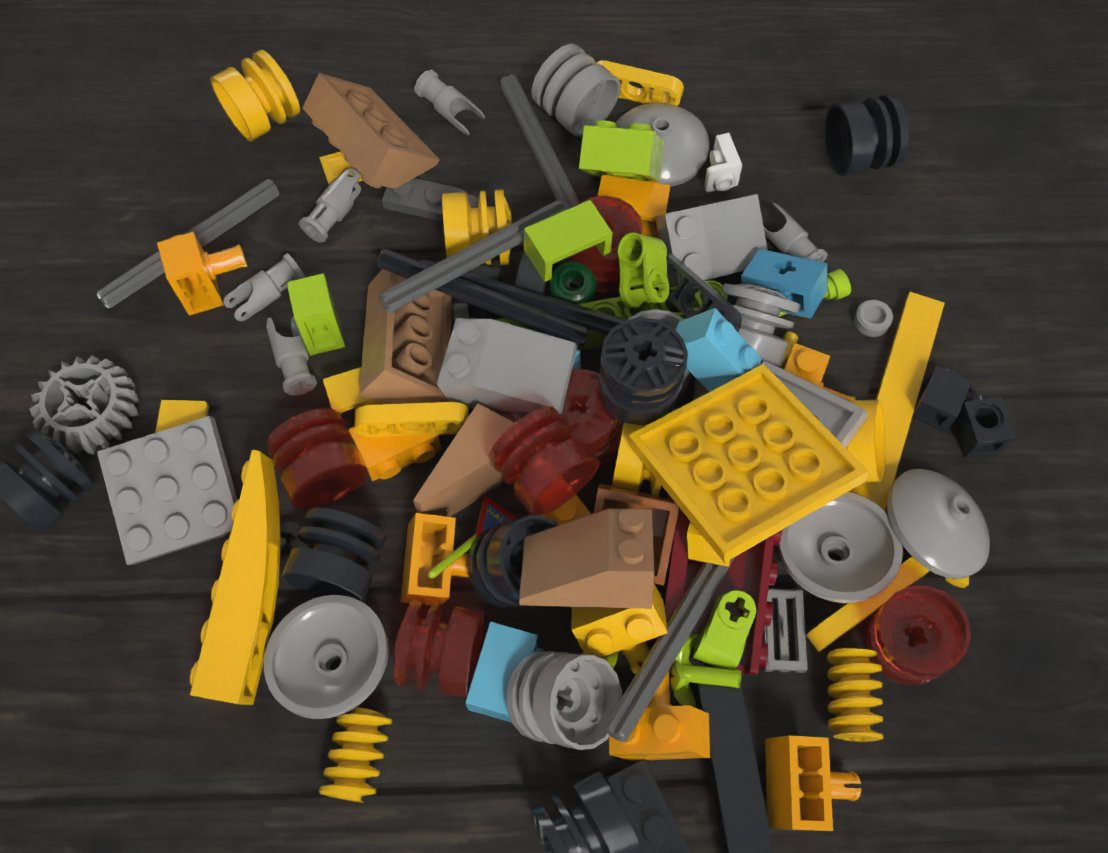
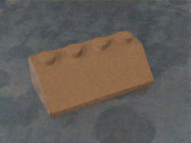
M318 74L304 103L303 110L312 118V124L329 137V143L345 155V161L363 175L362 179L365 183L374 188L385 186L397 189L438 164L440 159L370 87L325 74Z
M382 269L368 285L359 395L382 405L448 402L438 387L437 381L451 338L452 296L433 290L389 313L381 304L379 296L383 291L406 280V278Z

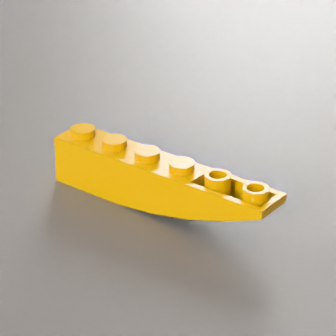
M252 450L250 460L244 464L242 469L243 487L240 499L234 503L232 509L233 527L230 539L225 541L222 548L223 566L220 578L215 581L212 588L211 600L213 606L211 614L202 627L201 642L203 645L199 661L194 664L190 674V684L192 685L190 695L241 705L254 704L273 625L279 584L281 538L279 499L274 462L265 454L256 450Z

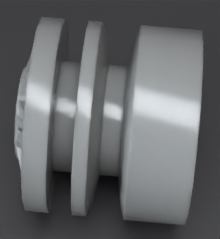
M571 43L560 47L542 64L535 76L531 92L532 99L539 107L544 108L550 116H555L559 124L573 136L582 137L584 125L595 126L596 120H605L609 116L620 95L621 83L603 65L596 64L593 57L586 54L581 47Z
M724 283L721 293L737 298L733 306L740 312L742 318L741 328L738 333L756 350L762 358L761 361L765 360L771 364L781 366L788 342L773 335L775 327L793 328L794 322L779 318V313L782 310L797 314L800 304L789 300L780 292L751 284L732 285Z
M535 651L524 657L513 670L507 686L506 707L511 723L525 737L577 750L594 749L605 742L610 736L606 733L605 724L622 698V689L617 673L610 664L595 655Z

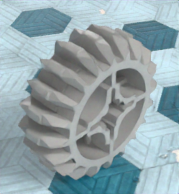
M91 355L87 362H85L83 358L76 356L73 365L70 366L68 363L61 361L62 369L56 373L48 370L50 379L47 382L37 381L42 391L31 395L33 402L36 404L29 409L31 415L35 418L32 423L40 434L56 440L72 454L79 456L84 449L87 453L94 455L97 445H101L106 449L109 448V440L112 438L122 440V434L120 433L122 428L132 429V423L128 418L138 416L137 408L134 405L140 401L135 392L134 382L127 377L128 375L123 368L115 366L112 361L107 359L100 361ZM81 400L86 405H89L92 410H88L84 405L82 406L79 401Z

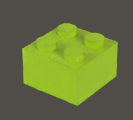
M596 120L595 126L584 125L579 169L593 177L599 178L602 177V174L610 176L619 175L629 179L660 182L665 142L658 136L656 131L651 130L650 125L630 123L629 129L616 127L615 122Z

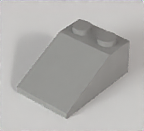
M758 194L655 216L659 239L665 243L667 250L704 281L744 271L758 249L768 251ZM678 271L671 275L669 286L679 285L680 274Z
M456 318L437 385L449 402L465 404L469 409H474L478 403L490 410L562 414L577 346L576 343L493 319Z

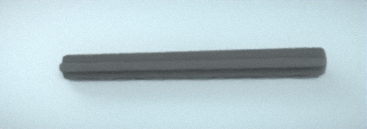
M513 74L507 77L503 76L500 80V88L556 200L562 202L566 210L581 204L517 77Z
M266 179L184 234L194 232L201 247H203L277 198L280 194L279 190L271 179ZM159 250L97 290V297L105 307H114L165 272Z
M555 201L383 291L379 296V300L384 309L392 313L524 242V228L561 213L566 209L562 202Z
M735 557L731 559L730 565L732 564ZM706 562L702 564L667 622L668 633L658 637L605 724L606 733L620 742L628 740L729 567Z

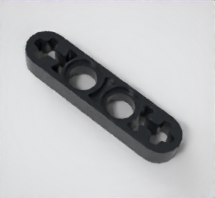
M667 250L668 282L675 271H678L680 274L679 285L674 290L669 288L667 299L688 318L716 308L733 325L734 329L739 332L742 323L740 312ZM698 291H701L704 301L702 306L695 311L692 307V299Z

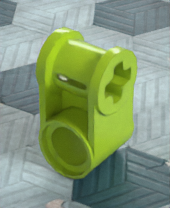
M639 233L626 234L618 246L620 265L619 291L623 303L629 308H635L646 301L654 303L664 302L668 298L670 288L667 278V248L665 243L659 238Z
M736 590L724 592L717 597L707 623L701 630L692 658L715 668L736 670L745 648L746 638L756 615L755 602L750 595ZM738 599V607L744 610L742 617L734 616L731 621L729 619L730 612L725 609V604L734 603Z

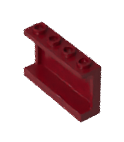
M680 507L668 562L663 597L666 622L670 619L704 563L688 559L687 531L690 520ZM782 530L735 557L690 635H700L702 628L707 623L715 600L722 593L738 590L750 595L755 602L756 615L746 638L742 657L736 670L741 671L743 674L758 675L759 667L765 668L767 663L768 643L762 642L764 626H770L772 620L773 602L767 601L769 585L774 586L777 578L778 562L772 561L773 545L780 544ZM738 599L734 603L725 604V609L730 612L729 619L731 621L734 616L742 617L744 610L738 607ZM694 649L689 656V661L692 665L713 667L692 658Z

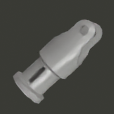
M434 70L425 71L417 79L414 92L419 97L427 98L434 104V109L464 134L470 135L469 131L454 118L458 112L465 109L471 110L480 118L485 119L484 114L476 105L453 86L445 85L438 79V74Z
M346 169L317 199V206L310 215L303 217L299 221L300 228L313 240L325 242L328 238L327 232L336 221H342L351 210L354 200L361 192V187L357 183L360 179V174L357 170Z
M772 203L787 222L783 229L774 233L764 227L765 236L782 254L824 263L828 253L824 249H818L807 238L808 233L783 208L776 203Z
M286 253L283 255L282 261L266 272L263 270L259 271L227 294L223 303L227 308H233L244 300L249 299L236 309L234 313L236 320L245 321L280 298L281 292L288 288V282L306 277L294 259Z
M294 317L291 318L293 337L281 336L275 330L272 318H268L266 328L276 365L282 369L284 376V392L297 396L313 390L317 381L315 376L310 374L307 365L309 355Z

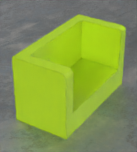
M588 200L524 228V251L542 280L546 282L552 279V264L594 245H596L602 256L609 254L613 233L592 201Z
M324 273L288 282L287 287L294 319L310 356L345 347L338 313Z

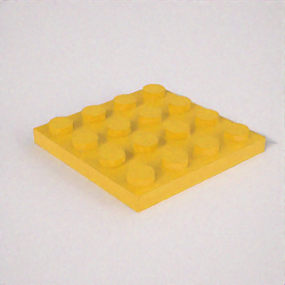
M764 364L628 435L629 446L724 563L866 482L868 470Z

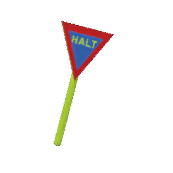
M484 495L476 534L428 572V576L435 578L471 548L472 542L483 530L517 518Z

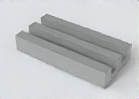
M768 589L767 601L772 602V598L777 600L779 660L774 659L772 616L770 626H764L762 642L768 643V657L764 671L780 670V672L796 671V673H805L807 671L803 590ZM786 599H792L796 661H789Z

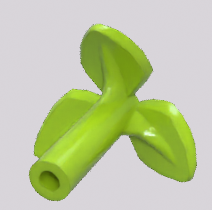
M697 634L688 636L671 666V689L674 692V697L683 706H696L689 682L740 688L741 671L691 664L689 656L700 637Z

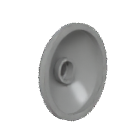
M668 103L643 104L630 109L616 122V127L629 129L630 123L650 125L651 130L656 131L658 136L665 142L659 183L668 184L670 187L685 183L696 176L706 163L709 153L708 133L701 121L684 108Z
M926 469L909 470L892 483L887 496L889 519L899 541L916 561L933 573L951 579L969 577L985 565L990 549L987 523L976 502L958 483L947 476Z
M846 492L782 529L781 541L778 545L780 557L786 570L802 588L817 597L839 603L861 602L882 593L895 579L903 556L902 543L894 532L889 515L871 500L852 492ZM829 554H836L841 560L834 561L829 557Z
M328 595L314 598L299 605L283 618L268 642L264 657V674L270 692L284 708L305 718H331L354 709L374 691L383 676L389 651L386 630L379 617L370 607L352 597ZM341 660L340 666L337 669L330 670V666L334 661Z

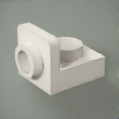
M730 134L717 135L714 150L710 152L711 167L707 168L704 183L707 193L717 190L726 191L734 186H738L742 169L741 160Z

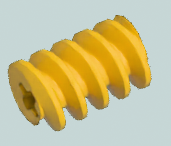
M843 648L835 649L827 655L829 663L835 666L827 671V676L830 680L836 682L827 688L829 696L837 699L827 705V709L833 715L838 716L830 719L827 722V726L830 730L838 733L833 736L836 739L855 742H870L883 739V734L871 730L872 724L883 722L882 716L870 712L871 707L883 704L882 699L870 695L871 690L882 688V682L870 678V674L882 671L881 665L870 662V657L877 655L875 651Z
M355 707L349 711L351 714L339 715L336 722L347 731L336 732L332 736V740L342 746V748L329 751L328 758L337 763L338 766L324 769L323 774L333 781L334 784L321 786L319 793L338 799L364 803L361 800L362 796L376 793V789L365 782L366 778L380 775L379 770L369 765L370 761L384 758V754L374 748V743L388 741V736L378 731V726L392 724V719L377 711Z

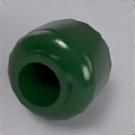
M576 261L564 262L556 267L552 273V279L549 281L550 297L577 305L593 301L596 279L589 267Z

